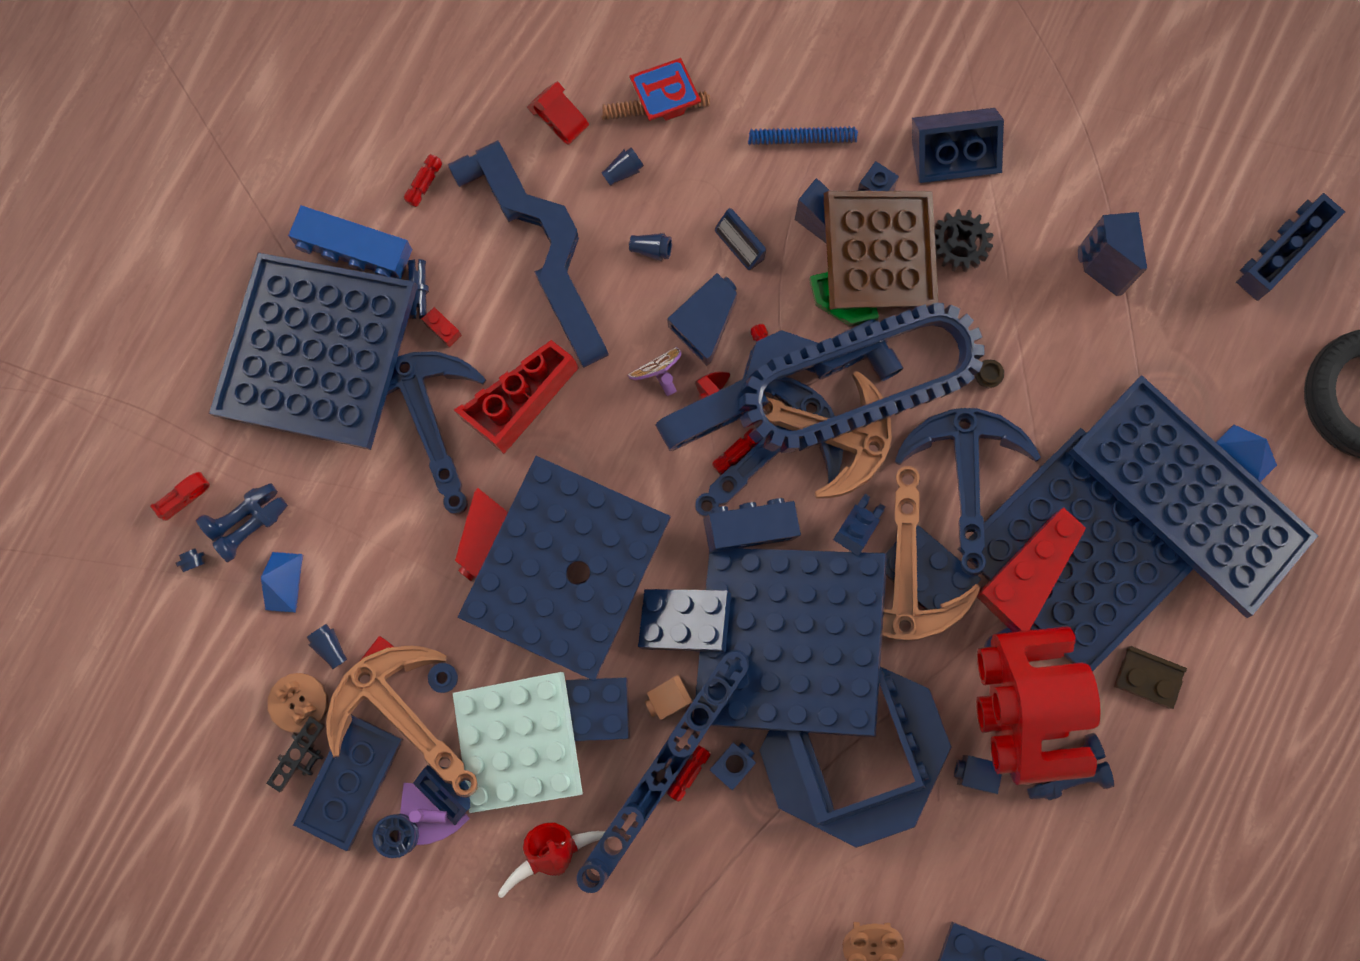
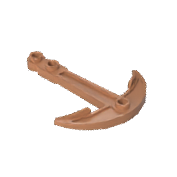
M858 371L853 373L852 377L860 395L861 407L883 399L875 385ZM766 397L769 402L763 407L768 412L766 417L770 423L792 431L830 419L785 406L781 401ZM891 417L825 442L852 452L856 457L850 468L846 466L833 481L815 491L816 498L843 496L870 481L883 464L890 448L892 438ZM875 445L878 448V451H871L869 449V446Z
M911 466L902 467L896 474V483L899 489L896 491L895 524L898 530L894 598L892 609H884L882 636L903 641L920 640L942 633L962 619L971 608L980 590V587L975 584L960 597L941 604L940 609L923 611L918 609L916 527L919 524L920 492L917 490L920 482V475ZM910 475L914 481L912 484L906 485L902 481L903 477ZM910 504L913 507V511L905 514L902 511V506ZM902 621H908L911 624V628L909 631L903 632L900 630L899 624Z
M411 645L386 648L363 658L344 675L331 697L326 719V732L333 757L340 756L344 735L352 721L351 713L363 699H366L424 755L425 761L446 783L453 785V789L458 796L469 797L473 795L478 786L476 776L472 772L464 770V763L443 741H438L386 682L387 678L402 668L408 672L424 665L446 662L447 655L426 647ZM363 675L370 676V680L367 683H361L359 680ZM448 759L451 764L448 768L443 769L439 766L440 761ZM462 781H469L471 787L468 790L460 789L459 786Z

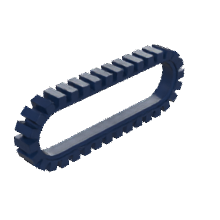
M933 303L928 307L924 304L912 311L902 312L896 317L893 315L881 322L871 323L865 328L854 329L849 334L846 332L837 335L834 339L823 340L817 345L806 346L801 351L799 349L792 351L784 357L782 355L771 359L767 364L764 363L744 382L740 390L744 395L738 399V410L749 412L740 417L743 428L754 425L755 429L749 434V437L755 443L766 437L763 448L772 452L780 448L781 453H792L797 449L799 451L808 449L813 445L837 438L845 433L866 427L961 389L975 378L973 375L977 374L982 367L983 362L978 359L985 355L984 345L974 344V342L983 338L979 327L969 331L968 327L974 320L967 313L958 319L960 308L949 305L944 309V303ZM934 325L944 328L952 334L958 344L959 360L952 373L795 431L782 430L770 423L764 414L762 406L763 391L772 381L922 327Z

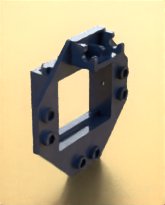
M881 666L879 683L915 782L835 810L809 733L769 730L759 750L778 808L856 848L916 827L952 748L930 689Z

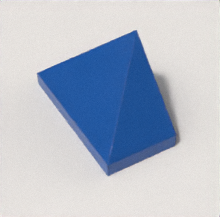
M1231 426L1216 441L1220 447L1259 482L1277 466L1267 439L1239 426Z
M272 552L261 576L265 610L296 613L303 560L302 554Z

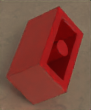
M435 307L422 318L424 324L449 348L462 336L460 331Z

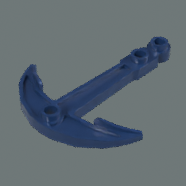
M437 351L411 352L398 356L387 395L397 389H401L430 459L429 467L438 491L444 495V507L452 514H461L467 509L468 499L461 492L462 483L453 459L447 453L424 380L444 375L446 379H465L484 385L486 379L469 363L458 357ZM403 364L410 365V369L406 373L400 371ZM449 470V478L442 480L440 478L441 471ZM454 496L460 499V503L456 507L450 505V499Z
M783 377L772 381L764 390L766 397L774 399L776 396L789 407L807 412L806 406L812 404L817 409L812 414L826 418L835 417L830 405L813 388L793 378ZM778 425L776 426L777 428L782 430L792 431ZM764 437L736 466H731L709 486V493L701 494L696 499L695 508L697 513L704 518L711 513V510L704 511L701 508L704 502H710L713 506L712 509L719 507V505H726L747 485V481L780 453V448L773 452L763 448L766 437ZM823 442L819 448L826 464L829 484L839 474L843 449ZM725 482H730L734 488L732 491L727 492L723 490L722 485Z
M958 408L931 416L911 431L901 445L895 463L901 465L912 455L930 448L932 442L947 439L953 440L961 514L958 521L960 551L964 554L961 560V568L967 575L977 576L983 572L986 565V558L982 554L985 548L984 520L980 514L979 439L1001 440L1000 446L1017 451L1035 462L1041 457L1026 433L1003 416L978 408ZM961 422H967L970 425V427L967 429H963L960 427L959 424ZM973 532L976 535V539L968 540L965 534ZM970 560L976 561L978 567L971 569L968 567L967 562Z

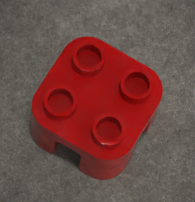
M1069 626L993 634L991 647L978 648L977 665L980 680L983 685H990V694L988 696H978L976 699L978 724L982 733L995 732L996 736L991 737V756L994 769L997 774L1010 773L1015 785L1094 777L1096 773L1097 759L1090 747L1041 752L1043 740L1067 738L1070 731L1094 729L1100 724L1099 691L1093 671L1088 664L1074 663L1046 667H1033L1029 664L1031 661L1059 659L1064 657V653L1073 652L1076 637Z

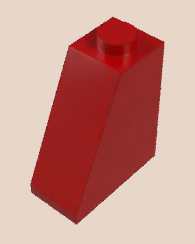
M479 488L473 494L455 561L461 565L458 571L471 582L474 578H477L508 514L503 507Z

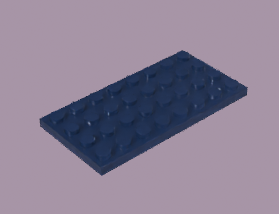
M1142 375L1135 380L1068 452L1246 618L1254 615L1318 537L1310 527Z

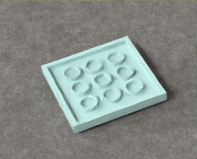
M564 672L453 693L464 770L472 772L476 776L478 784L476 792L469 796L471 807L469 813L583 794ZM465 780V782L467 783V785H468L469 788H470V787H471V783H470L469 781Z

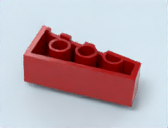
M550 340L522 360L521 365L509 373L508 371L505 372L496 383L486 390L483 388L474 395L475 398L465 405L461 404L454 411L465 423L505 454L579 367L573 356Z
M1064 507L1055 512L978 592L977 598L1012 632L1030 630L1086 528Z

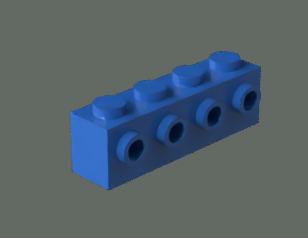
M302 205L298 210L288 235L295 244V248L301 252L311 254L314 251L322 254L321 256L328 261L337 263L338 260L347 262L348 266L355 270L364 271L366 268L375 271L374 274L397 279L402 278L407 261L413 250L406 239Z

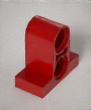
M557 81L545 88L527 108L533 115L538 114L565 144L570 145L589 126V123L563 93L565 89Z

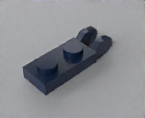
M867 494L863 495L858 505L855 504L833 539L857 556L860 555L880 522L879 517L886 507L880 503L879 506H876L873 513L865 509L870 498Z

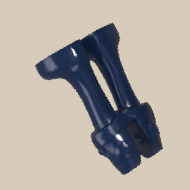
M272 483L260 488H253L245 493V500L223 517L213 519L208 515H201L196 519L200 529L209 539L214 541L212 544L215 550L227 563L235 558L238 546L250 534L263 525L267 528L272 526L288 505L282 497L269 502L278 492ZM248 515H252L246 523L233 533L222 537L236 523Z
M1095 733L1085 735L1082 747H1090L1097 760L1105 758L1104 749ZM1107 761L1097 764L1094 777L1038 783L1033 787L1027 788L1030 799L1045 798L1052 800L1061 797L1063 790L1082 784L1098 783L1103 789L1114 787V778L1110 765Z

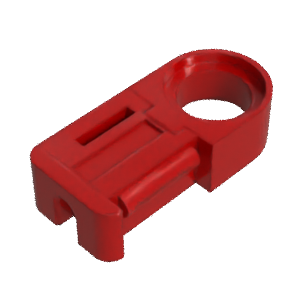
M201 472L193 473L177 484L171 492L155 504L152 503L150 507L158 518L167 521L202 495L210 487V483Z

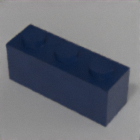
M784 498L769 500L767 505L757 506L756 502L744 503L739 505V509L728 510V506L713 508L711 513L703 519L709 553L792 541L801 536L795 502H785Z

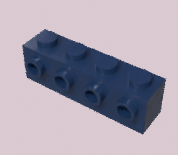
M1325 193L1321 194L1313 202L1308 199L1295 212L1299 215L1293 222L1291 219H1288L1277 230L1280 236L1275 241L1270 238L1258 250L1262 255L1257 260L1251 258L1239 270L1243 275L1236 283L1256 301L1260 300L1277 285L1346 211Z

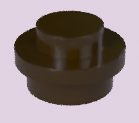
M992 359L982 361L983 364L980 371L975 374L977 382L985 388L998 386L1004 378L1002 365Z

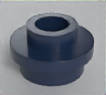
M196 548L180 554L181 561L175 564L177 567H181L182 572L205 564L203 559L205 553L204 551L198 553Z
M439 663L429 671L428 683L434 691L447 693L457 685L458 673L452 665ZM441 672H445L448 677L447 681L443 684L439 683L437 679Z

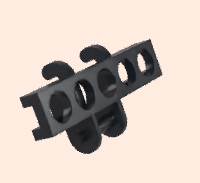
M311 716L299 734L293 733L291 736L294 739L293 743L285 755L280 754L277 759L280 763L266 784L280 793L296 770L300 769L303 771L302 774L304 776L306 774L313 775L311 768L317 759L322 760L324 758L320 754L321 751L319 749L316 751L313 747L325 724L318 722ZM312 723L317 726V731L314 735L307 732ZM292 749L300 751L301 756L298 760H293L290 757ZM308 752L312 757L305 766L300 762ZM284 765L291 768L289 773H285L282 770ZM280 774L283 776L284 781L280 786L274 784V781Z

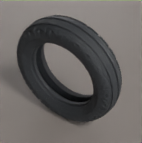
M1356 330L1332 340L1316 355L1307 372L1304 399L1308 416L1324 440L1337 450L1360 458V427L1356 426L1345 416L1336 396V382L1341 369L1349 360L1360 357V330Z

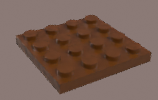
M827 191L823 193L830 309L919 307L924 304L928 307L933 303H939L932 191Z

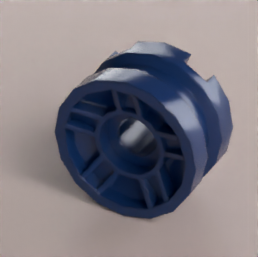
M401 813L388 815L375 826L372 834L373 844L376 850L384 857H402L410 853L417 845L419 828L416 823L410 821L408 815ZM394 830H398L401 833V839L398 842L393 837H390V833L394 832Z

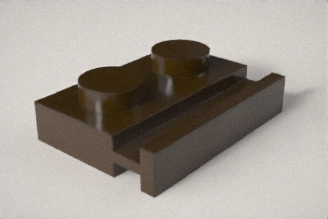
M1128 646L1114 687L1168 709H1174L1183 683V676L1188 668L1136 647Z

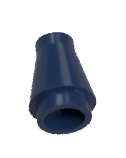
M631 147L627 151L623 149L601 173L609 185L612 186L616 182L640 173L639 169L644 165Z
M665 233L631 235L629 251L658 261L669 259L672 251V238L666 236Z
M325 624L307 636L310 642L309 646L332 669L347 660L334 628L330 629Z

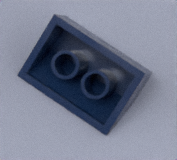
M994 107L912 118V146L918 182L926 183L1002 173L1004 119Z
M1139 212L1103 215L1078 247V260L1080 263L1083 262L1084 272L1115 296L1123 295L1147 270Z

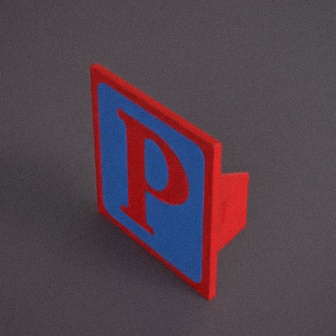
M681 58L629 76L649 121L659 117H663L665 121L684 115L687 107L701 103V99Z

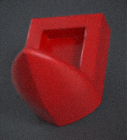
M723 371L712 372L696 380L695 385L700 393L699 399L701 400L720 391L727 383L730 373Z

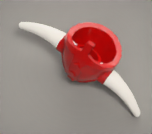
M557 823L537 825L528 832L524 839L523 851L527 858L526 861L508 877L498 892V896L500 898L504 897L517 883L538 872L552 876L564 874L571 862L573 853L590 843L599 841L606 831H591L571 836L567 828Z

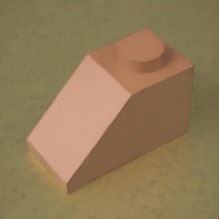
M679 675L647 692L650 699L645 701L651 716L655 717L658 715L660 720L692 704V700Z

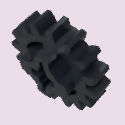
M957 209L954 217L946 213L943 218L944 221L938 220L935 225L937 228L935 229V247L938 249L936 251V259L940 257L944 259L942 262L943 267L948 263L952 264V271L954 272L958 266H962L964 272L968 271L970 264L975 269L978 268L980 260L985 262L989 256L987 252H990L993 248V244L989 243V241L992 240L994 235L993 233H986L990 224H981L982 216L980 214L976 218H972L971 210H968L966 215H962L960 209ZM947 230L949 239L944 243V232ZM979 238L980 247L979 250L976 251L977 246L975 242Z

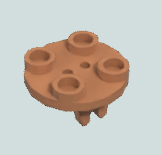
M293 673L279 679L271 688L268 696V712L272 721L280 729L291 733L300 732L311 716L320 722L329 708L327 693L323 685L315 677L305 673ZM302 696L305 698L303 702L300 700ZM291 704L295 705L294 709H291ZM312 723L308 730L316 727V725Z
M853 922V929L845 936L842 943L844 957L847 961H898L905 950L903 937L896 929L891 927L890 923H884V925L874 923L860 926V922Z

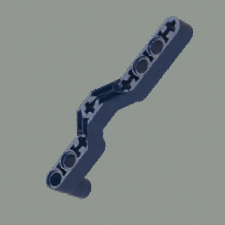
M499 140L476 150V154L471 157L466 155L449 163L448 167L458 187L482 176L485 177L508 223L518 219L543 228L551 246L543 267L534 271L577 358L582 367L585 368L609 356L601 336L567 273L579 237L577 228L566 207L526 194Z
M871 319L843 333L847 332L849 334L854 329L865 328L869 324L876 322V320ZM783 330L757 341L750 351L741 381L663 417L655 424L668 450L674 451L739 420L741 416L749 412L738 410V399L744 395L740 390L753 372L773 358L781 355L784 357L792 351L798 349L801 351L806 346L817 345L818 343ZM888 340L805 370L816 373L819 380L868 358L880 380L885 381L901 372L904 368L893 349H889L887 346ZM763 391L762 406L764 407L769 401Z
M739 650L729 651L716 666L647 772L578 871L577 884L582 891L595 893L603 887L749 668V659L744 652ZM738 657L741 659L739 665L743 669L742 671L736 669L729 678L735 680V683L732 684L726 677L718 675V672L720 670L725 674L730 667V663L727 662L728 658L734 660ZM714 682L722 683L726 688L725 696L722 698L713 697L709 691L710 685ZM694 709H705L709 715L708 721L703 724L697 723L692 716ZM690 727L694 730L687 741L691 746L685 745L683 748H680L678 746L679 739L676 736L681 738ZM672 759V762L665 771L664 777L666 779L663 778L660 782L655 779L657 776L656 772L663 769L668 761ZM632 812L636 813V821L630 825L627 831L622 829V826L628 819V815ZM609 837H617L622 843V849L612 850L608 846L607 839ZM591 869L596 870L600 876L593 874Z

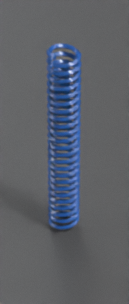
M831 126L830 129L828 127H822L821 129L819 127H813L812 129L810 127L808 129L806 127L803 129L801 127L799 129L791 127L790 130L782 128L781 131L779 128L777 130L775 128L772 130L770 128L768 130L760 128L759 131L757 128L755 130L751 128L748 144L750 145L752 140L753 145H755L757 139V144L759 145L761 137V144L763 145L766 140L768 145L769 135L771 144H773V140L775 144L778 143V136L780 144H782V137L784 144L787 143V137L790 144L791 135L792 143L795 144L797 138V143L799 144L800 133L802 144L804 143V137L806 143H809V134L811 144L813 143V135L815 143H817L818 134L819 143L821 144L822 133L823 142L826 143L828 135V143H830L831 132L833 143H835V135L837 136V143L840 142V132L842 143L844 142V133L846 143L848 142L849 132L850 142L852 143L853 132L854 141L857 142L858 130H856L855 126L852 128L850 126L848 128L845 126L843 128L841 126L833 128Z

